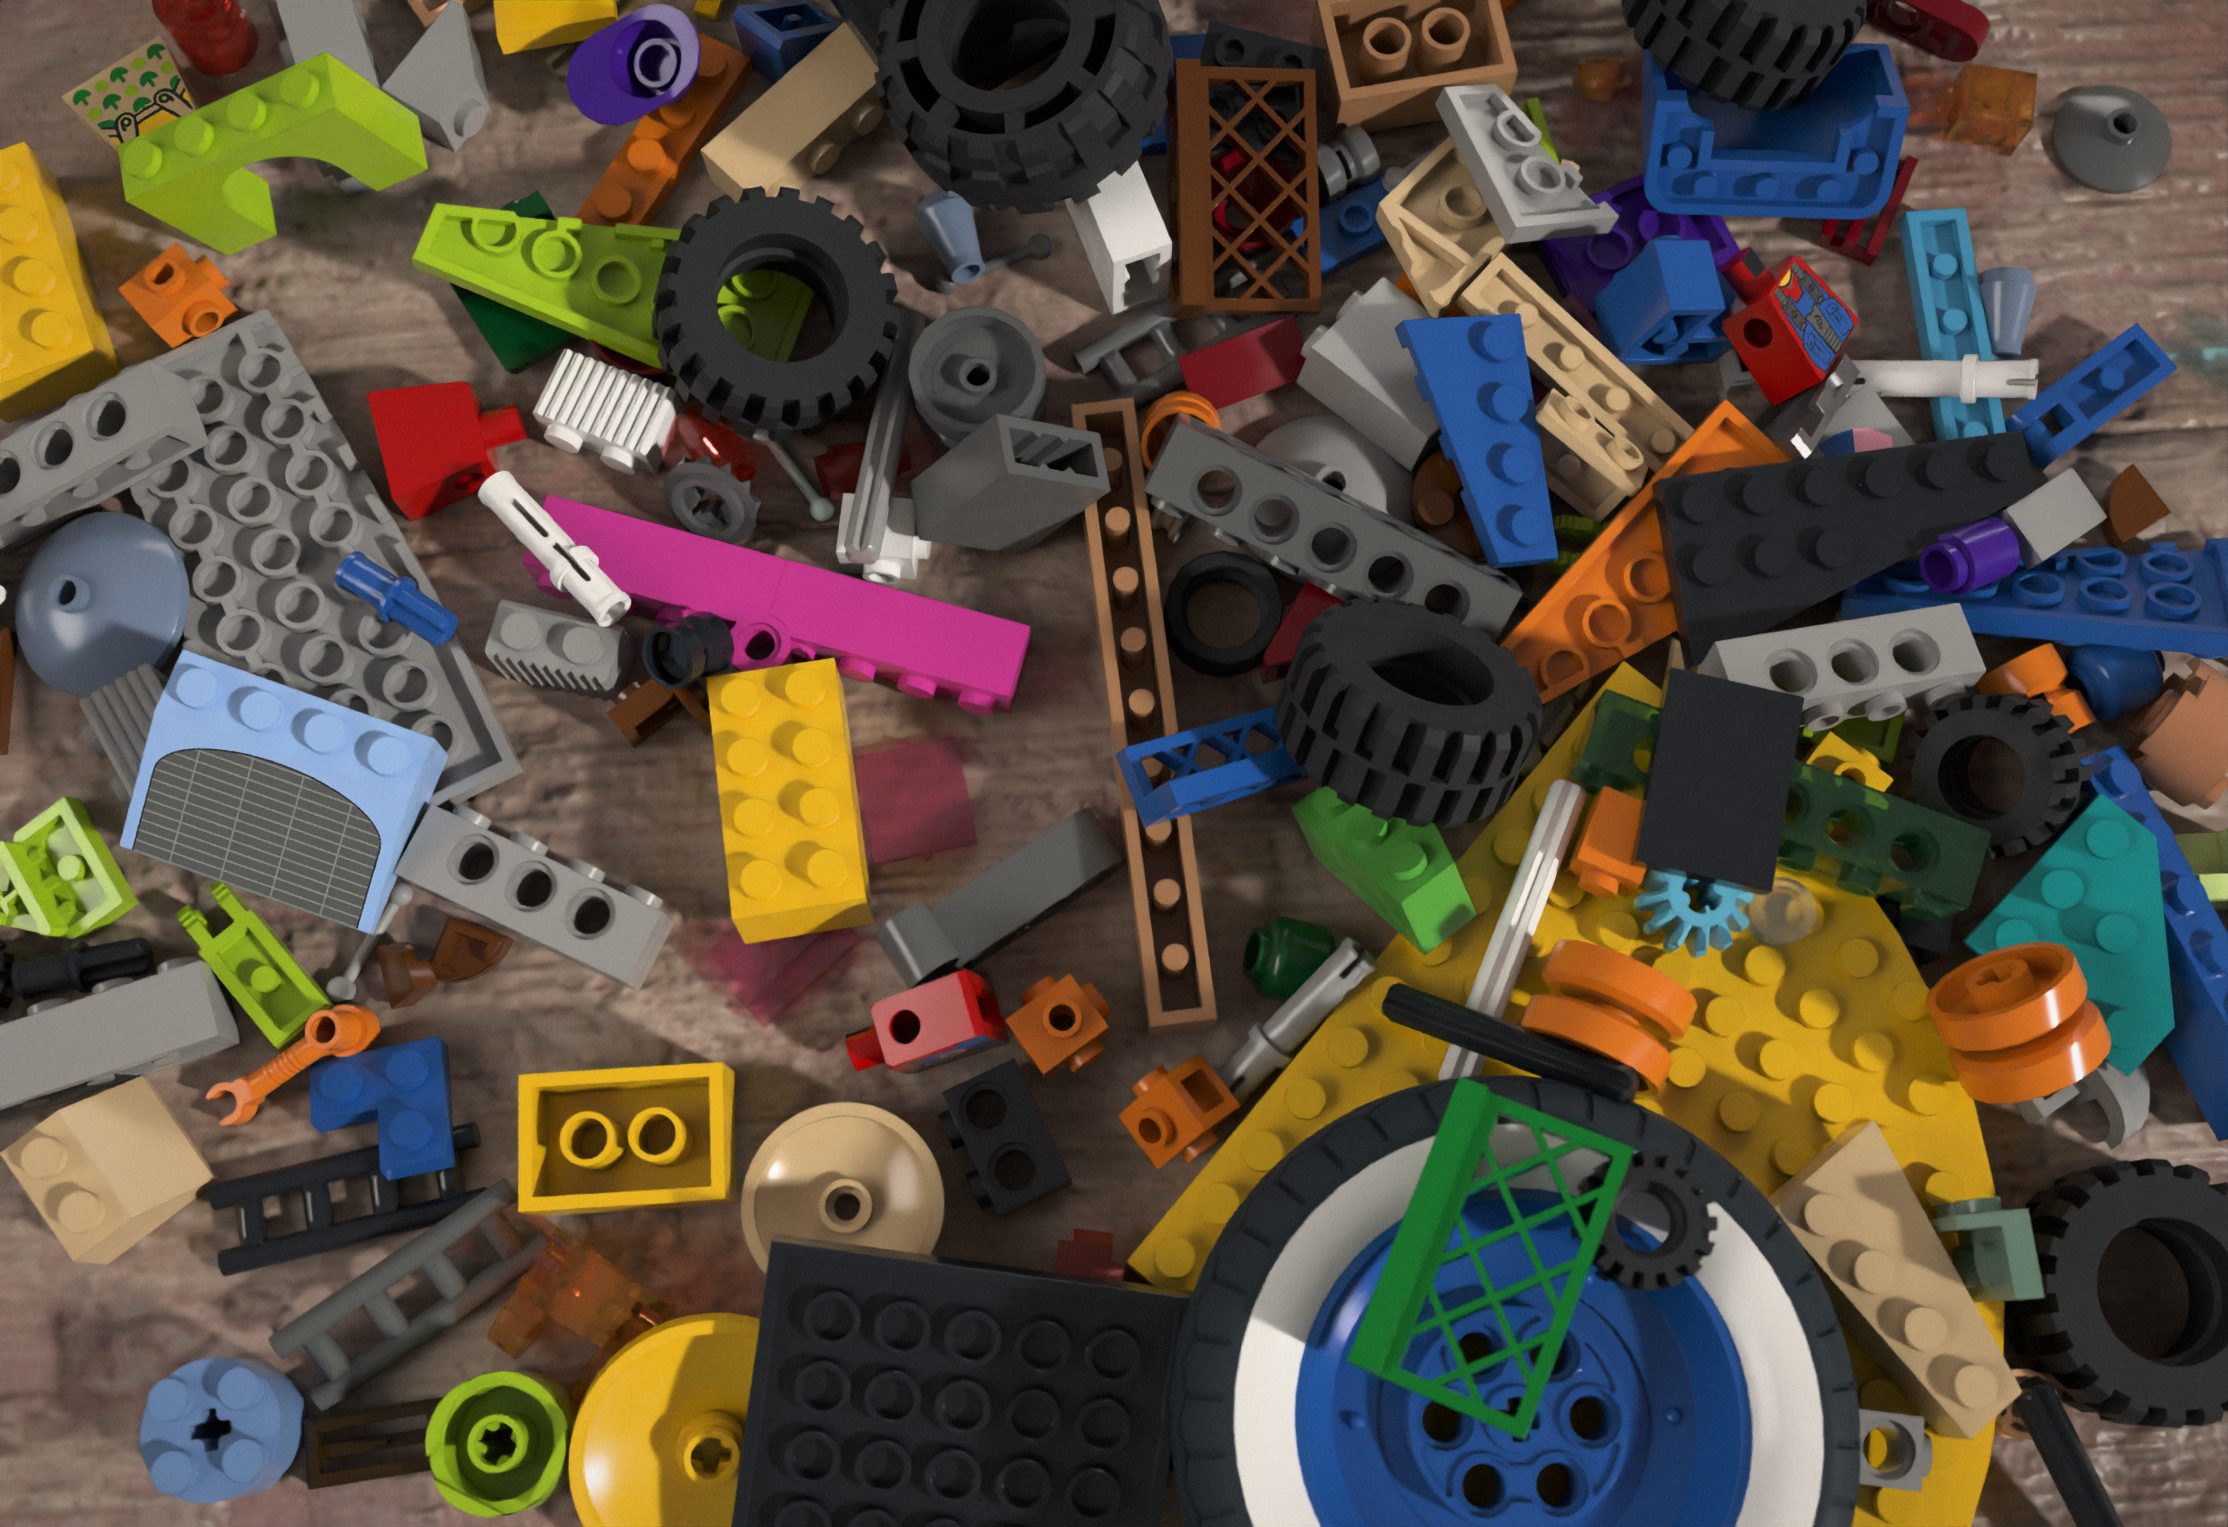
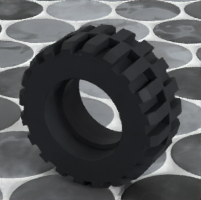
M1621 0L1627 27L1634 28V39L1642 50L1648 49L1654 55L1653 61L1665 72L1670 70L1681 78L1679 82L1693 91L1695 88H1698L1708 93L1709 99L1722 104L1730 101L1738 104L1739 109L1755 111L1764 107L1766 112L1781 111L1810 100L1813 94L1819 91L1865 23L1866 0Z
M762 186L743 189L740 201L734 204L731 196L725 194L709 203L705 217L702 214L695 213L682 226L679 240L671 242L664 258L653 300L655 308L651 319L653 338L660 341L657 356L661 366L666 373L675 372L678 378L674 389L686 403L690 402L695 397L704 404L701 416L715 425L719 423L722 416L736 422L734 434L752 439L756 428L768 430L770 441H789L793 431L800 429L805 437H809L823 432L829 421L833 420L839 423L850 415L861 399H865L888 362L894 348L892 338L899 328L900 310L891 305L898 294L894 274L890 272L881 274L880 269L887 257L877 241H872L866 245L860 238L864 226L851 214L844 221L831 213L835 203L817 195L814 204L799 200V189L782 186L777 197H766L765 189ZM753 270H775L799 279L816 293L826 308L832 328L828 345L821 354L799 362H775L752 354L733 339L719 316L717 299L724 283L734 276Z
M1362 598L1346 601L1341 606L1335 604L1327 608L1306 625L1275 708L1277 715L1276 724L1282 743L1286 745L1288 755L1297 766H1305L1308 778L1319 787L1328 786L1337 792V799L1352 807L1356 803L1372 810L1371 815L1388 821L1391 817L1406 820V824L1411 826L1426 827L1430 823H1438L1440 828L1457 827L1466 821L1471 824L1492 814L1493 811L1501 808L1508 800L1543 722V706L1539 689L1535 687L1534 678L1527 667L1518 666L1515 654L1505 646L1499 647L1491 641V636L1479 628L1471 629L1459 623L1460 619L1445 612L1443 615L1427 611V606L1411 602L1406 606L1395 604L1393 599L1376 598L1372 603H1366Z
M2146 1158L2130 1162L2126 1160L2066 1174L2054 1180L2053 1189L2038 1191L2025 1204L2031 1214L2030 1221L2044 1297L2004 1301V1316H2014L2019 1331L2009 1336L2018 1354L2034 1355L2038 1363L2032 1367V1370L2041 1373L2052 1383L2055 1389L2064 1390L2062 1393L2063 1402L2080 1412L2098 1413L2101 1420L2123 1425L2182 1428L2183 1425L2204 1426L2222 1420L2224 1411H2228L2227 1182L2209 1185L2211 1178L2208 1172L2189 1164L2172 1166L2166 1159ZM2136 1227L2149 1233L2168 1248L2179 1263L2188 1287L2189 1311L2182 1334L2165 1354L2156 1359L2142 1358L2117 1338L2106 1322L2097 1295V1273L2101 1257L2110 1241L2122 1229Z

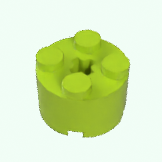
M526 1370L488 1372L471 1378L453 1388L435 1409L425 1438L426 1457L429 1456L435 1478L433 1481L439 1493L457 1509L474 1516L487 1518L526 1511L539 1507L554 1498L570 1481L568 1468L569 1449L579 1407L569 1392L552 1378L541 1373ZM512 1429L511 1439L516 1443L515 1452L501 1456L504 1444L496 1439L499 1430Z

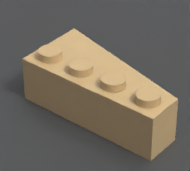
M1875 1120L1847 1128L1767 1198L1798 1238L1813 1263L1830 1297L1837 1318L1917 1411L1925 1417V1420L1940 1437L1971 1440L2022 1393L2020 1386Z

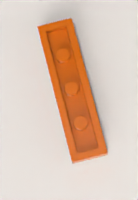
M700 32L698 38L701 45V57L698 77L692 90L681 101L668 106H661L642 117L574 218L582 219V224L616 227V223L650 226L753 73L754 68L751 57Z

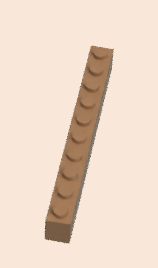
M1134 398L1071 405L1072 428L1100 433L1111 489L1110 492L1083 510L1082 517L1148 1034L1150 1038L1214 1030L1217 1012L1190 815L1145 828L1115 754L1126 747L1179 733L1147 494L1144 491L1145 479ZM1181 750L1175 751L1178 754L1182 755ZM1154 758L1142 760L1153 790H1156L1167 781L1173 780L1176 772Z

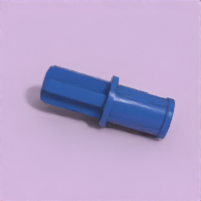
M355 551L348 555L336 572V585L348 590L377 609L378 617L385 623L396 621L433 646L447 643L453 637L459 623L457 616L416 590V582L410 577H396L368 559L360 551Z

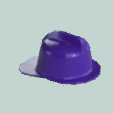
M649 4L594 33L578 46L569 62L566 82L571 101L585 117L598 124L614 126L635 121L661 106H668L681 101L692 90L698 77L701 45L695 26L685 13L670 5Z

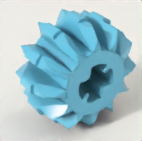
M1646 869L1641 884L1649 892L1640 894L1634 900V907L1636 909L1651 911L1654 914V917L1643 925V933L1651 935L1662 928L1667 932L1663 941L1664 951L1673 953L1685 941L1690 956L1692 958H1701L1707 953L1709 944L1718 951H1723L1733 944L1730 931L1741 932L1748 927L1750 923L1749 918L1738 908L1751 903L1754 893ZM1690 888L1699 893L1696 903L1702 908L1697 912L1688 907L1691 897L1686 891Z

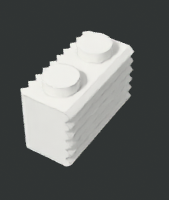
M564 349L533 411V415L543 432H545L544 438L555 447L566 452L578 453L582 446L600 453L601 461L619 472L633 475L637 468L653 474L659 472L660 464L664 461L670 442L674 440L680 421L684 419L685 409L677 391L671 387H664L659 382L654 383L648 378L643 379L637 374H630L626 370H619L615 366H608L602 361L597 362L592 357H585L581 353H574L570 349Z

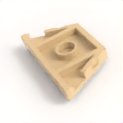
M1451 135L1379 202L1375 217L1426 310L1433 318H1439L1500 252L1504 253L1513 244L1505 243ZM1562 159L1561 164L1569 162L1579 172V165L1573 161Z

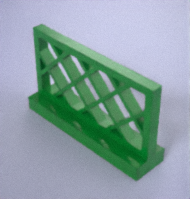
M1460 1076L1347 1362L1365 1373L1389 1381L1526 1441L1633 1156L1634 1148L1493 1094L1489 1091L1488 1086ZM1499 1116L1530 1127L1541 1153L1500 1170L1489 1147V1142ZM1542 1132L1566 1141V1143L1549 1149ZM1583 1148L1612 1159L1603 1186L1572 1199L1555 1160ZM1485 1156L1492 1174L1474 1181L1482 1159ZM1547 1164L1564 1203L1522 1220L1505 1181ZM1498 1185L1514 1224L1472 1241L1461 1216L1466 1200L1471 1195ZM1597 1202L1586 1229L1578 1209ZM1569 1214L1582 1241L1575 1259L1545 1271L1528 1234V1230ZM1457 1226L1465 1244L1446 1252ZM1520 1235L1537 1274L1495 1292L1478 1255V1251ZM1470 1255L1487 1295L1445 1313L1433 1286L1439 1269ZM1570 1273L1559 1301L1550 1281ZM1542 1285L1555 1313L1549 1330L1517 1344L1499 1302ZM1429 1297L1437 1316L1419 1323ZM1492 1306L1510 1347L1467 1365L1450 1323ZM1442 1327L1459 1368L1429 1381L1401 1369L1412 1339ZM1542 1346L1531 1375L1522 1354ZM1514 1357L1527 1385L1516 1417L1514 1418L1484 1405L1472 1374ZM1464 1378L1472 1399L1444 1388V1386Z

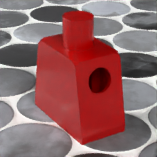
M457 381L377 390L367 393L392 499L410 521L421 519L478 493L480 487L490 476L500 472L495 448L528 439L525 423L516 403L485 412L481 400L468 382Z

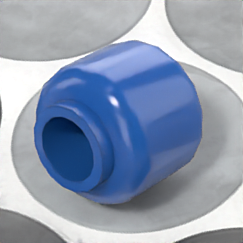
M2084 643L2072 649L2066 657L2065 667L2069 675L2064 685L2067 689L2080 690L2097 720L2103 722L2117 720L2153 703L2162 691L2165 660L2160 650L2136 651L2129 647Z

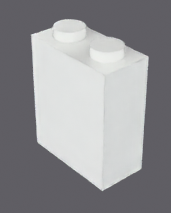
M1138 161L1123 176L1118 175L1114 171L1098 183L1099 194L1079 204L1074 203L1072 198L1064 199L1112 317L1154 304L1169 297L1172 241Z

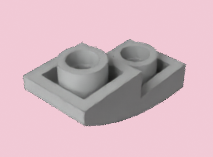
M2071 467L1996 515L1995 518L2005 522L2016 535L2019 543L2020 559L2029 570L2108 518V516Z

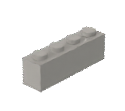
M265 0L268 11L277 28L284 26L287 39L279 42V48L287 68L326 51L382 90L381 87L384 85L385 80L359 0ZM314 159L322 176L333 175L346 196L370 189L369 186L339 167Z
M181 957L166 961L157 966L158 974L137 981L128 977L104 981L92 988L93 995L72 1002L69 999L63 998L43 1001L30 1006L27 1009L28 1016L8 1023L0 1020V1123L125 1083L140 1076H146L241 1045L242 1040L230 991L213 972L210 964L201 960L198 961L197 957Z

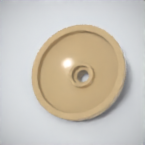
M835 1102L819 1105L798 1113L782 1123L770 1134L756 1152L745 1176L741 1196V1221L746 1243L752 1257L765 1275L767 1274L771 1240L774 1234L932 1255L942 1231L945 1215L943 1179L939 1166L925 1141L912 1127L896 1115L872 1105L855 1102ZM846 1195H854L860 1202V1211L851 1220H842L836 1211L838 1201Z

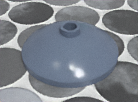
M119 512L92 513L81 516L60 527L35 552L19 584L15 604V627L18 642L26 661L33 671L47 684L62 692L79 697H90L93 691L102 690L106 684H112L117 678L125 677L128 671L137 670L142 664L149 663L159 670L176 648L186 624L189 609V582L184 562L175 545L160 529L147 521L129 514Z

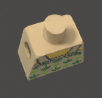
M160 35L61 96L88 131L118 159L117 145L202 107L187 73Z

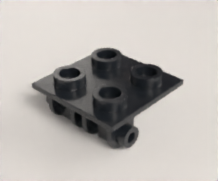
M1210 20L1200 56V66L1315 69V85L1317 86L1326 50ZM1208 84L1209 105L1228 123L1247 102L1230 85ZM1263 86L1250 87L1257 93ZM1274 86L1262 98L1286 124L1300 112L1299 87ZM1253 108L1233 128L1258 154L1277 135L1275 130ZM1299 122L1292 130L1301 138ZM1210 124L1211 140L1218 131ZM1225 138L1217 144L1235 149ZM1282 140L1266 158L1296 165L1299 155Z

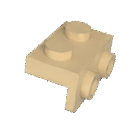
M1552 388L1535 407V419L1538 424L1547 487L1584 517L1595 519L1600 523L1626 495L1633 497L1641 489L1649 466L1644 462L1643 455L1632 442L1622 436L1613 437L1595 422L1593 413L1583 402L1572 396L1565 398Z

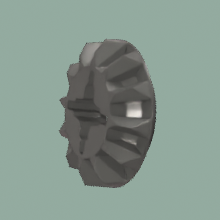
M707 454L697 461L684 457L668 473L665 479L663 492L666 504L674 518L692 534L733 544L746 539L760 521L757 512L761 500L749 493L751 479H737L731 473V462L717 467ZM706 492L710 496L719 494L725 501L722 503L718 499L712 501L707 499L702 502L700 500Z

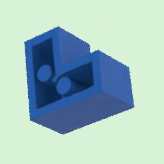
M1667 235L1648 242L1644 246V250L1625 269L1617 272L1613 276V280L1592 299L1603 346L1625 366L1714 363L1733 347L1722 329L1721 320L1736 298L1732 286L1721 274L1720 270L1715 268L1709 240H1681L1677 235Z

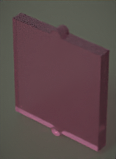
M956 736L911 745L909 741L903 740L899 743L898 748L854 757L875 866L919 856L924 861H929L933 858V853L978 844Z

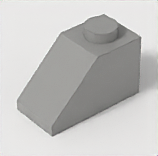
M450 0L381 89L419 117L421 133L455 153L467 137L474 136L481 129L486 113L490 109L478 36L463 4L457 0Z

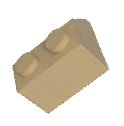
M145 1076L137 1077L57 1110L0 1153L73 1262L110 1264L205 1192L211 1184L219 1181L212 1168L152 1083Z

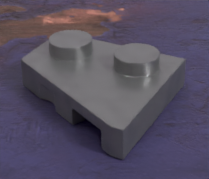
M1838 354L1823 381L1774 407L1768 401L1749 421L1790 459H1806L1813 452L1860 371L1847 354Z

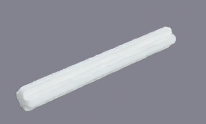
M1557 779L1550 786L1465 1007L1502 1019L1586 800L1587 794L1582 787ZM1450 1044L1438 1075L1439 1081L1459 1078L1460 1076H1480L1487 1057Z

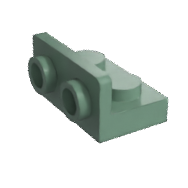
M2000 1197L1955 1201V1203L1933 1205L1936 1219H1930L1929 1221L1936 1234L1957 1233L1959 1246L1953 1248L1952 1263L1973 1302L2009 1301L2044 1297L2028 1208L2002 1211Z

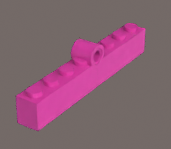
M550 494L546 495L542 509L553 518L578 546L589 547L599 559L598 567L621 591L630 597L631 605L624 616L630 617L633 615L634 610L657 616L656 621L664 625L670 622L677 623L680 619L699 611L711 612L717 615L728 626L733 637L734 653L731 662L737 673L835 658L839 674L856 681L869 683L873 681L875 676L897 682V688L900 691L917 698L932 699L934 693L958 699V706L975 714L992 716L995 710L1011 714L1032 646L1029 625ZM527 548L522 563L536 583H538L537 588L550 596L563 600H573L574 596L570 592H561L550 581V571ZM762 647L774 648L769 657L763 660L752 659L753 654Z

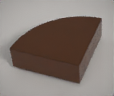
M2131 464L2121 472L2108 486L2104 509L2108 518L2102 521L2103 531L2110 546L2116 549L2171 513L2134 464Z
M448 916L429 963L432 966L438 983L455 984L467 982L486 974L500 963L508 953L514 940L509 936Z
M409 942L385 944L376 948L391 1009L415 1005L438 984L429 961L426 959L417 960L413 955L415 947Z

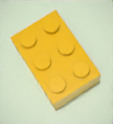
M723 1062L518 1074V1212L543 1217L737 1204L735 1071Z

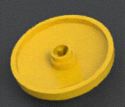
M703 1313L673 1319L640 1334L609 1359L596 1375L580 1404L574 1422L569 1449L570 1488L575 1508L584 1527H731L760 1319L732 1313Z

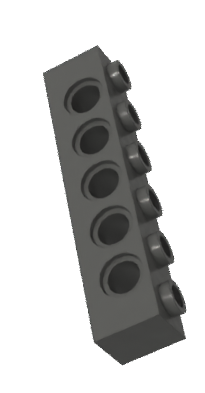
M1179 410L1145 477L1144 491L1153 495L1150 502L1161 511L1180 519H1184L1188 512L1210 523L1207 530L1216 538L1236 547H1241L1243 541H1246L1266 551L1264 559L1284 572L1297 575L1301 568L1321 578L1320 586L1331 595L1344 601L1355 599L1357 596L1369 603H1372L1376 598L1393 599L1395 604L1407 606L1411 602L1427 606V611L1443 615L1445 612L1459 618V623L1471 629L1479 628L1489 634L1491 641L1495 643L1523 594L1514 577L1496 568L1490 569L1488 564ZM1215 470L1223 471L1233 479L1234 486L1228 494L1222 497L1207 496L1198 486V482L1204 474ZM1270 499H1278L1285 502L1291 511L1284 522L1278 525H1266L1255 516L1256 509L1261 503ZM1325 528H1337L1347 535L1344 545L1332 553L1318 551L1313 547L1312 540L1319 531ZM1384 556L1398 558L1403 564L1400 572L1394 578L1381 581L1374 579L1368 574L1370 566L1378 558ZM1448 584L1458 589L1455 600L1446 607L1434 608L1425 603L1427 593L1437 585Z

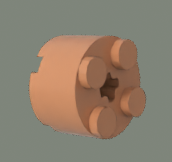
M2195 657L2186 662L2193 673L2183 679L2173 672L2163 682L2161 694L2157 699L2137 712L2127 727V730L2137 737L2130 749L2124 748V750L2138 769L2144 782L2182 807L2195 803L2205 810L2212 806L2228 787V777L2225 776L2228 773V677Z

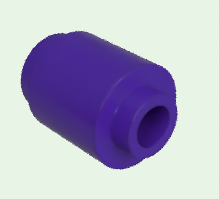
M1984 517L1974 523L1937 535L1939 541L1927 546L1920 556L1921 574L1930 588L1938 593L1961 595L2011 575L2018 566L2020 550L2016 535L2005 522L1995 517Z

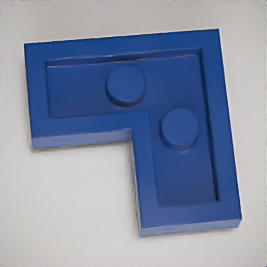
M441 1036L359 1052L349 1057L325 1059L309 1065L311 1124L320 1133L378 1121L380 1172L388 1180L455 1167L448 1045Z

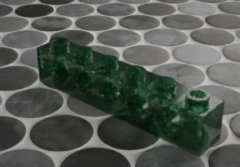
M1606 688L1592 706L1567 777L1583 782L1582 788L1593 796L1605 785L1642 800L1647 774L1637 767L1633 753L1635 750H1645L1651 753L1659 708ZM1794 759L1785 810L1786 823L1783 824L1777 865L1800 873H1810L1812 869L1837 878L1836 885L1846 892L1863 897H1875L1876 894L1900 902V909L1912 917L1936 922L1940 921L1941 918L1946 919L1969 907L1992 832ZM1827 820L1837 822L1845 828L1849 836L1848 848L1839 847L1829 839L1826 832ZM1892 844L1901 846L1910 854L1913 862L1911 873L1901 870L1893 862L1891 857Z

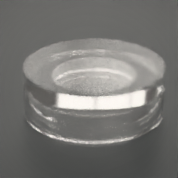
M1774 877L1772 892L1766 896L1754 894L1753 901L1743 907V913L1750 920L1747 927L1750 933L1760 942L1774 947L1788 946L1805 937L1813 928L1817 914L1816 904L1809 890L1800 882L1787 877Z

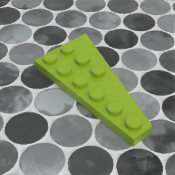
M436 203L412 257V267L587 340H594L604 347L652 367L662 368L657 356L660 341L653 338L651 319L655 308L653 300L664 258L671 242L679 240L681 230L616 223V227L582 224V219L558 216L557 221L518 217L514 211ZM753 270L734 276L724 283L718 294L717 310L726 330L744 349L770 361L787 363L815 292L805 283L789 274L775 270Z

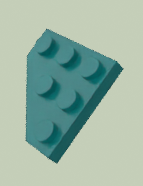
M2099 793L1970 932L1962 943L1978 956L2020 943L2046 941L2065 945L2075 955L2088 984L2086 997L2099 1008L2111 1035L2110 1052L2104 1061L2122 1076L2129 1077L2175 1027L2157 838L2104 794Z

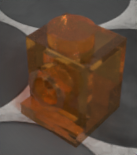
M1965 63L1951 85L1945 84L1942 87L1937 99L1935 120L1946 122L1944 140L1999 148V155L2011 156L2033 127L2037 73Z

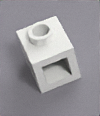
M843 493L836 545V555L842 573L862 574L865 580L877 584H896L900 581V578L916 579L918 559H929L931 541L919 540L913 499L891 498L880 557L874 564L867 565L862 562L852 563L845 556L844 542L855 494Z

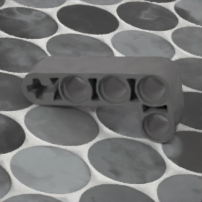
M1084 808L1050 828L932 907L928 908L925 902H919L897 913L879 927L874 936L907 988L912 989L963 969L970 971L1107 880L1127 860L1090 808Z

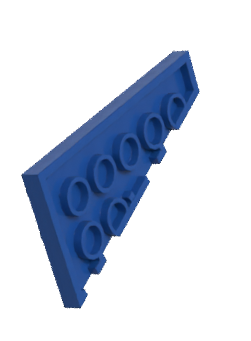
M2228 537L2206 539L2204 550L2177 551L2178 547L2173 541L2150 543L2148 553L2125 555L2120 550L2110 546L2063 549L2029 570L2019 558L2018 566L2011 575L1961 595L1938 593L1930 588L1921 574L1919 561L1897 562L1840 591L1839 620H1853L1960 603L1971 632L1984 633L1997 639L2026 637L2053 640L2056 643L2067 646H2078L2088 643L2129 647L2136 651L2162 650L2183 652L2203 659H2216L2221 656L2228 657Z

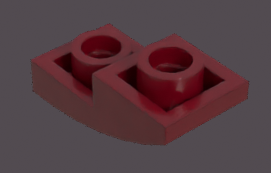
M1294 314L1238 333L1234 337L1180 355L1177 358L1188 391L1197 393L1208 400L1215 410L1297 380L1306 360L1300 354L1304 345Z

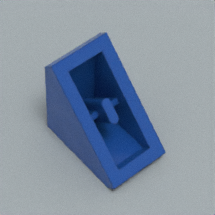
M774 0L738 6L733 16L742 53L751 57L754 70L773 84L779 81L841 25L840 22L809 0Z

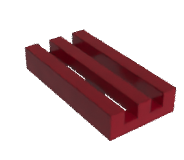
M1907 155L1905 160L1899 159L1891 195L1887 204L1881 209L1865 247L1856 243L1867 218L1852 219L1845 238L1834 234L1840 219H1825L1815 243L1871 266L1880 252L1919 159Z

